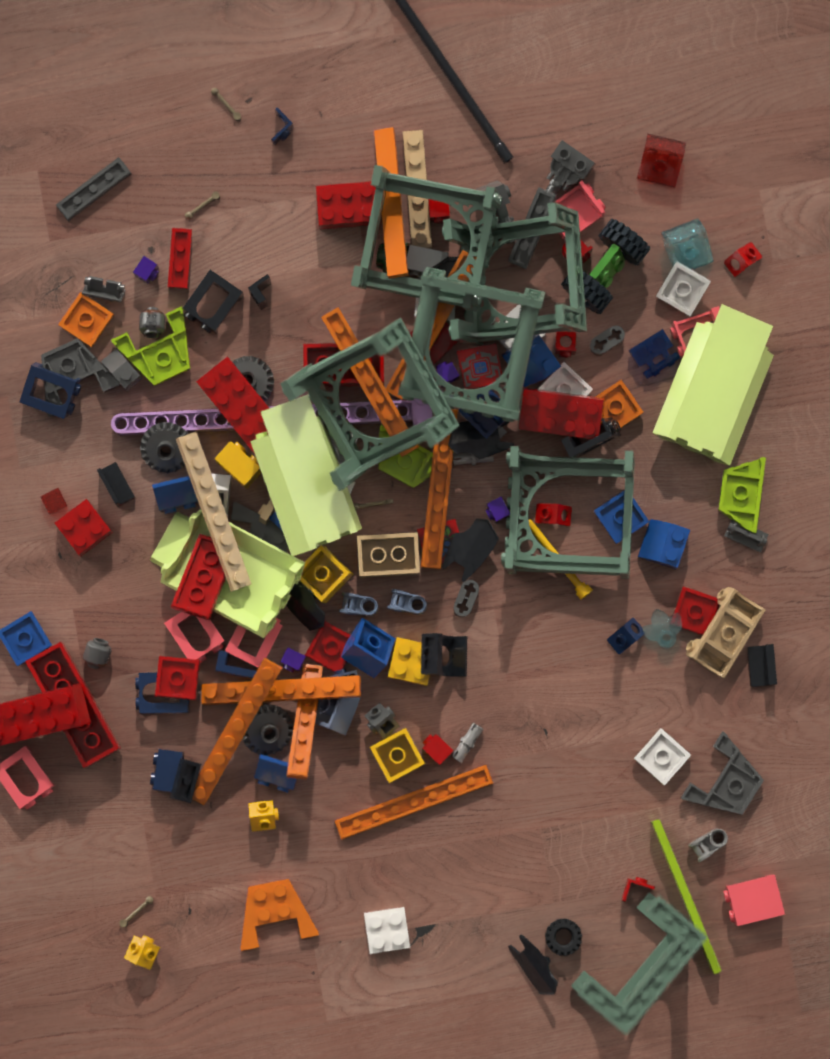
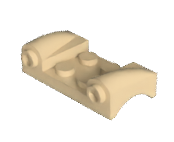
M730 587L722 589L718 593L717 603L720 605V608L702 638L695 639L694 641L691 640L686 646V655L721 678H725L766 610L747 599L736 589Z

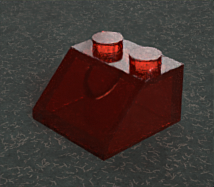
M647 134L637 179L675 188L685 153L686 142Z

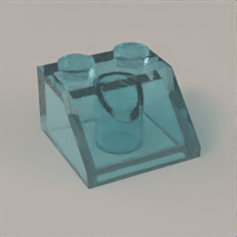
M699 218L661 232L672 266L677 261L693 270L714 262L706 229Z

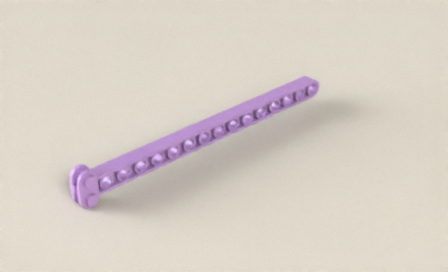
M420 399L393 401L396 408L401 406L407 408L408 412L402 418L405 422H413V426L432 417L431 407L428 404L422 403ZM370 402L340 403L341 408L348 412L346 418L352 425L382 423ZM312 404L313 409H314V412H315V415H316L317 412H318V410H317L315 404ZM361 408L366 409L368 412L367 416L364 418L357 417V410ZM219 409L121 413L115 415L111 420V427L118 435H143L151 426L157 423L159 418H165L167 422L177 424L176 422L179 417L187 418L186 425L182 426L186 432L235 430L228 421L223 425L217 424V417L223 415ZM199 416L207 417L205 425L199 426L196 423ZM139 419H146V427L138 428L136 425ZM119 420L127 421V426L124 429L117 428Z

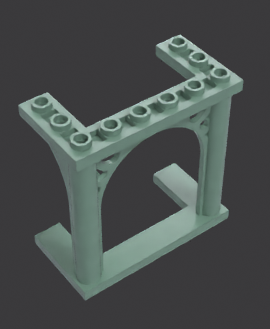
M375 165L371 185L376 190L361 265L354 266L351 286L364 290L371 288L420 298L423 285L420 284L421 280L404 276L389 279L387 273L371 270L386 191L444 202L457 209L468 224L471 245L464 264L458 271L447 278L458 280L460 274H465L469 278L470 283L485 285L486 276H483L484 269L488 268L490 263V256H487L489 248L492 249L494 237L491 235L493 228L496 229L498 217L495 215L497 208L500 209L502 203L500 193L492 187H486V191H480L392 174L385 167ZM463 205H466L467 207H469V205H473V207H471L468 210V212H465L463 210ZM474 211H483L484 215L480 221L472 222L470 220V216ZM483 224V226L479 229V232L481 231V233L476 234L475 227ZM473 247H477L478 251L473 252ZM470 264L474 267L471 268L473 276L467 272V266ZM441 288L438 302L461 306L464 309L476 312V309L481 306L482 297Z
M556 202L548 203V216L497 224L496 229L493 228L491 235L494 237V246L492 249L489 248L487 254L491 259L501 246L513 240L565 232L570 306L557 304L555 305V314L538 316L534 335L566 330L587 331L579 213ZM453 219L443 220L442 234L445 240L461 245L462 250L469 253L471 235L468 225ZM480 225V226H476V227H475V233H476V234H480V233H481V231L479 232V229H480V227H482L483 225ZM473 247L472 251L477 252V247ZM482 297L484 306L477 308L476 312L466 309L464 312L465 321L460 319L450 320L449 334L454 341L473 346H483V342L514 338L518 318H510L501 314L492 306L488 298ZM490 310L491 316L489 320L483 323V312ZM496 317H499L500 322H499V323L495 322V324L492 325V324L494 323Z
M426 267L420 282L423 285L412 339L422 358L426 357L425 363L429 367L432 376L436 378L437 385L445 386L446 390L442 394L450 409L458 407L462 408V411L466 413L477 411L481 412L483 416L490 418L496 415L502 417V420L509 422L518 420L522 405L520 398L532 341L545 292L525 288L524 294L447 278L445 277V270ZM441 288L521 305L508 366L495 382L486 387L462 389L453 386L437 373L431 362L429 346ZM406 364L404 378L399 387L398 395H401L405 400L413 401L415 398L422 400L424 404H428ZM501 382L506 383V385L504 386V388H506V392H504V390L501 387H499V384ZM491 389L498 391L501 399L499 402H493L489 398L488 392ZM459 391H462V392L464 393V395H463V396H459V395H458V392H459ZM477 394H484L486 401H484L482 398H479L478 400L476 397Z
M401 318L393 321L378 333L314 365L310 363L280 383L282 391L289 401L298 398L308 391L310 400L315 404L320 418L324 420L330 436L334 438L340 454L345 458L342 464L330 472L332 482L339 491L349 486L370 467L424 441H427L430 447L437 445L459 426ZM397 346L435 416L391 437H371L357 430L345 417L339 401L340 383L347 370L355 364L377 353L382 356ZM334 374H336V380L332 378ZM322 382H329L334 390L331 392L326 391ZM357 438H361L364 442L362 450H359L355 443ZM369 442H372L375 445L370 447L371 450H369Z
M511 446L510 452L507 451L506 464L512 470V477L508 478V489L512 490L511 497L507 498V508L511 509L510 517L506 518V529H510L509 537L505 538V553L501 555V565H503L504 569L509 574H517V571L613 575L621 576V579H629L635 468L634 452L625 451V459L549 457L525 454L521 452L518 446ZM535 472H540V475L545 473V478L540 479ZM524 476H533L536 480V485L534 487L525 485L523 481ZM560 476L625 478L623 538L620 557L561 555L543 547L532 534L528 520L529 506L537 490L549 480ZM521 486L523 489L529 492L527 498L522 497V495H524V492L521 489ZM525 511L526 515L521 516L520 512ZM525 529L527 531V535L519 539V537L522 535L521 530ZM526 540H531L533 542L531 550L521 552V544ZM536 549H540L542 555L536 554V556H531L535 553Z
M648 892L636 908L667 935L618 994L613 996L584 970L571 985L578 995L625 1035L628 1034L707 939L704 933L660 896L654 897L650 892Z

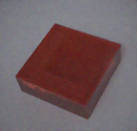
M59 488L40 496L49 515L68 506Z

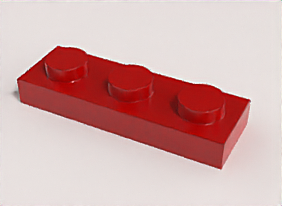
M172 228L168 288L188 289L192 229Z

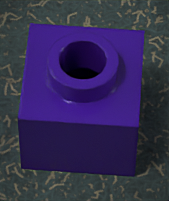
M143 256L133 274L148 284L150 280L153 282L158 276L159 267L156 263Z
M445 361L436 366L437 373L449 384L459 379V374L452 362L447 363Z
M502 497L487 503L488 509L485 511L490 521L494 519L495 523L510 516V512Z
M287 647L280 662L284 664V669L294 673L295 670L300 671L306 656Z

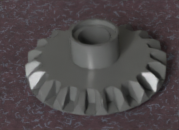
M243 356L235 359L233 364L244 377L249 376L253 378L251 386L265 402L270 397L274 388V377L270 367L260 358L253 356Z
M162 422L151 426L144 433L140 445L141 455L145 463L159 473L166 472L168 474L170 472H177L181 468L183 469L185 464L176 439L188 435L186 430L177 424ZM168 446L171 451L165 453L161 450V447Z
M271 704L261 705L242 739L245 745L258 755H275L276 752L283 751V748L292 739V719L279 706ZM267 729H273L271 734L264 735Z

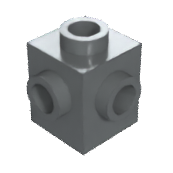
M381 703L364 715L369 721L366 724L374 734L378 732L384 739L400 727L394 719L395 713L389 707L384 708Z

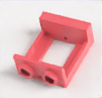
M719 306L678 322L673 321L670 331L673 339L678 341L677 351L680 358L683 357L686 350L682 333L694 328L697 322L705 324V322L713 321L714 324L720 309Z
M180 612L164 624L187 659H197L202 663L207 659V654L210 652L215 654L224 648L222 644L225 643V640L212 621L197 617L210 637V645L204 651L195 650L178 627V625L193 615Z
M275 619L277 622L274 628L266 635L256 657L238 649L247 630L240 625H237L225 652L259 668L264 657L267 659L281 629H283V625L280 624L281 620Z
M24 746L0 763V782L19 809H30L36 804L35 800L40 796L43 798L47 797L53 792L52 788L56 786L48 778L28 746ZM21 760L25 762L39 783L38 792L30 797L20 792L6 772Z

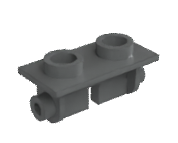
M85 277V287L82 295L102 298L112 302L122 301L125 285L121 284V282L107 280L106 285H103L102 278Z
M731 520L724 536L761 553L769 534L758 529L756 534H752Z

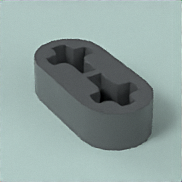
M612 326L594 337L590 343L591 352L595 355H602L623 341L625 337L624 330L620 326ZM613 330L615 332H620L619 340H617L616 338H613L610 341L608 340V338L612 336ZM604 340L606 341V343L602 346L603 350L600 351V349H594L596 341L598 343H601Z
M466 580L460 588L454 603V612L459 617L469 615L479 592V586L474 580ZM473 584V588L476 590L475 593L471 592L469 598L465 597L467 590L464 587ZM464 599L468 600L466 603L468 611L460 613L457 605H461Z

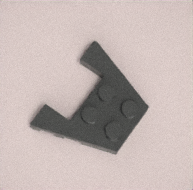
M78 338L41 355L42 368L74 380L80 378L81 381L95 374L104 393L120 386L119 382ZM44 381L46 401L55 405H63L57 391L64 388ZM47 413L49 418L54 416L52 414Z
M237 502L233 503L232 521L251 523V534L287 553L288 544L282 530L271 520L268 521L267 525L259 522L260 515Z
M722 731L712 747L729 757L728 763L709 793L689 783L680 798L743 815L764 780L749 761L746 760L736 745L733 744L727 734Z

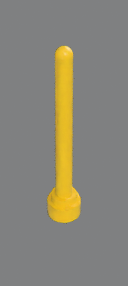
M528 519L532 534L540 544L549 551L559 554L535 523ZM564 573L576 587V595L580 600L593 591L590 585H586L585 582L582 583L576 574Z

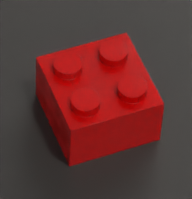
M88 499L82 501L55 522V525L80 557L113 533Z

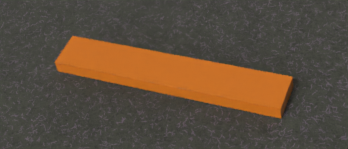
M303 664L301 679L322 678L323 666ZM319 699L298 700L287 770V777L307 780Z

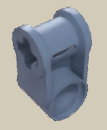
M391 590L393 594L387 609L421 615L426 611L427 603L423 597L402 590ZM415 600L423 602L421 610H414L412 608Z
M342 592L343 603L339 613L374 616L378 612L379 605L374 598ZM373 602L375 604L374 610L366 612L364 610L365 603Z

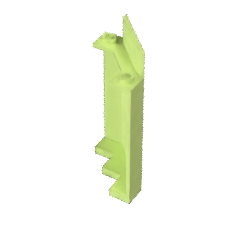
M721 304L714 324L710 322H705V324L697 322L653 434L663 440L677 443L689 451L703 454L715 462L730 466L774 356L766 347L773 326Z
M309 395L262 411L261 414L267 431L255 435L256 439L250 442L291 556L313 550L320 545L328 544L340 539L342 536L362 529L348 487L339 491L332 482L330 472L339 466V462L324 420L320 416L315 415Z
M201 509L197 513H193L190 518L177 512L150 559L151 562L162 567L160 582L175 591L178 589L199 534L211 537ZM230 523L251 585L231 592L227 579H225L213 611L264 638L274 628L277 622L275 620L280 609L285 608L291 597L289 594L294 584H298L301 579L305 562Z

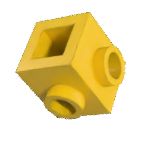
M273 800L249 803V818L252 832L276 829V820H279L278 808H274Z
M145 935L142 938L134 936L124 958L135 965L150 970L160 947L153 944L154 939Z

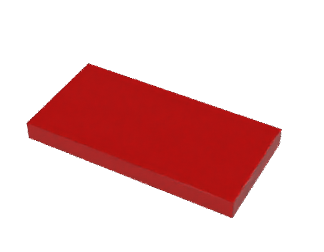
M199 534L171 604L172 609L206 620L211 618L226 579L211 537Z

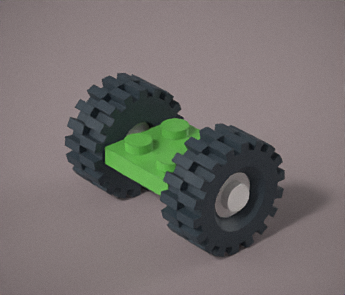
M610 219L598 235L600 240L609 247V250L589 275L583 271L585 307L596 314H601L613 299V296L606 288L612 283V277L616 272H620L623 269L625 260L630 264L638 266L650 251V246L641 236H638L635 231H632L631 228L616 219ZM567 275V277L561 283V286H563V289H565L566 292L569 294V282Z

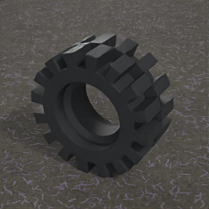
M565 918L557 919L547 927L545 941L552 952L557 955L567 956L579 949L582 943V933L580 927L575 922ZM561 929H567L572 935L571 941L567 945H560L556 941V934Z

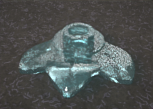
M655 609L651 618L652 624L642 627L644 635L649 640L657 641L661 647L670 648L676 642V634L682 629L681 616L679 613H675L668 617L665 612ZM668 634L670 640L665 641L663 635Z

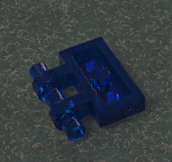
M663 329L629 350L639 368L645 364L648 366L649 369L643 372L646 379L660 374L659 371L667 366H673L674 362L680 359L677 352L672 355L668 353L667 350L672 348L673 344ZM662 355L664 360L655 365L652 360Z

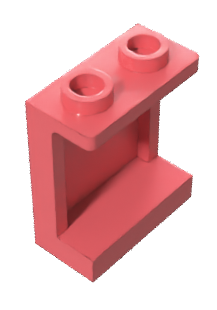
M580 181L576 187L555 201L558 204L578 211L580 233L604 217V210L606 209L600 199L596 200L593 196L594 191L592 187L583 181ZM565 232L558 233L566 243Z
M775 874L727 885L726 890L723 891L726 903L730 902L731 910L728 912L731 923L735 922L736 926L785 915Z

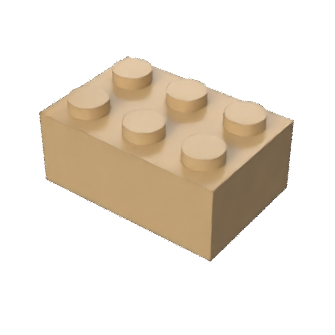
M418 532L357 536L360 578L420 575Z

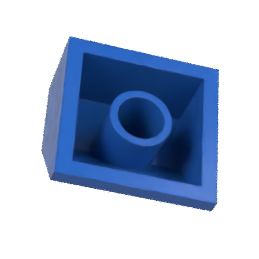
M539 334L533 337L523 387L546 379L561 367ZM512 347L501 355L507 364L510 360Z
M189 476L152 485L159 511L165 514L177 512L176 508L184 507V510L195 508L196 504L199 503Z
M650 519L638 557L676 570L679 566L690 529Z
M361 618L347 640L341 658L375 678L387 666L396 638L366 619Z
M260 754L254 778L258 779L257 783L268 787L272 783L278 785V790L288 793L289 789L294 790L297 778L287 777V762Z

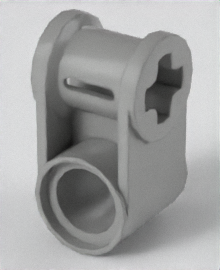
M715 828L704 836L702 835L688 846L698 856V862H701L723 847L728 841V836L724 830ZM716 832H721L724 836L721 843L713 841V835Z

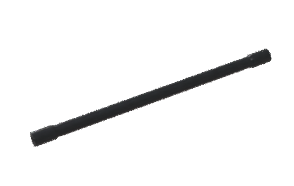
M394 0L488 137L503 163L506 164L512 160L514 156L495 132L407 0Z

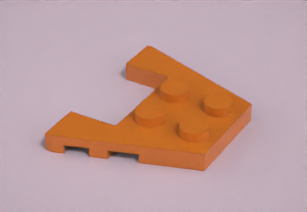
M289 879L248 887L241 951L259 947L256 926L297 918L301 939L319 935L317 928Z

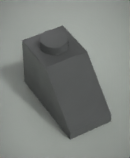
M409 245L407 255L408 275L420 277L426 267L436 269L448 261L449 253Z
M117 349L101 361L126 391H129L142 380L138 372Z

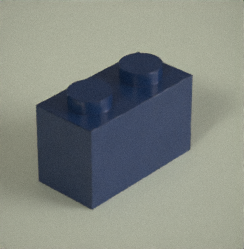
M158 749V753H154L153 765H156L155 773L151 774L150 785H153L154 790L172 791L180 758H184V752Z

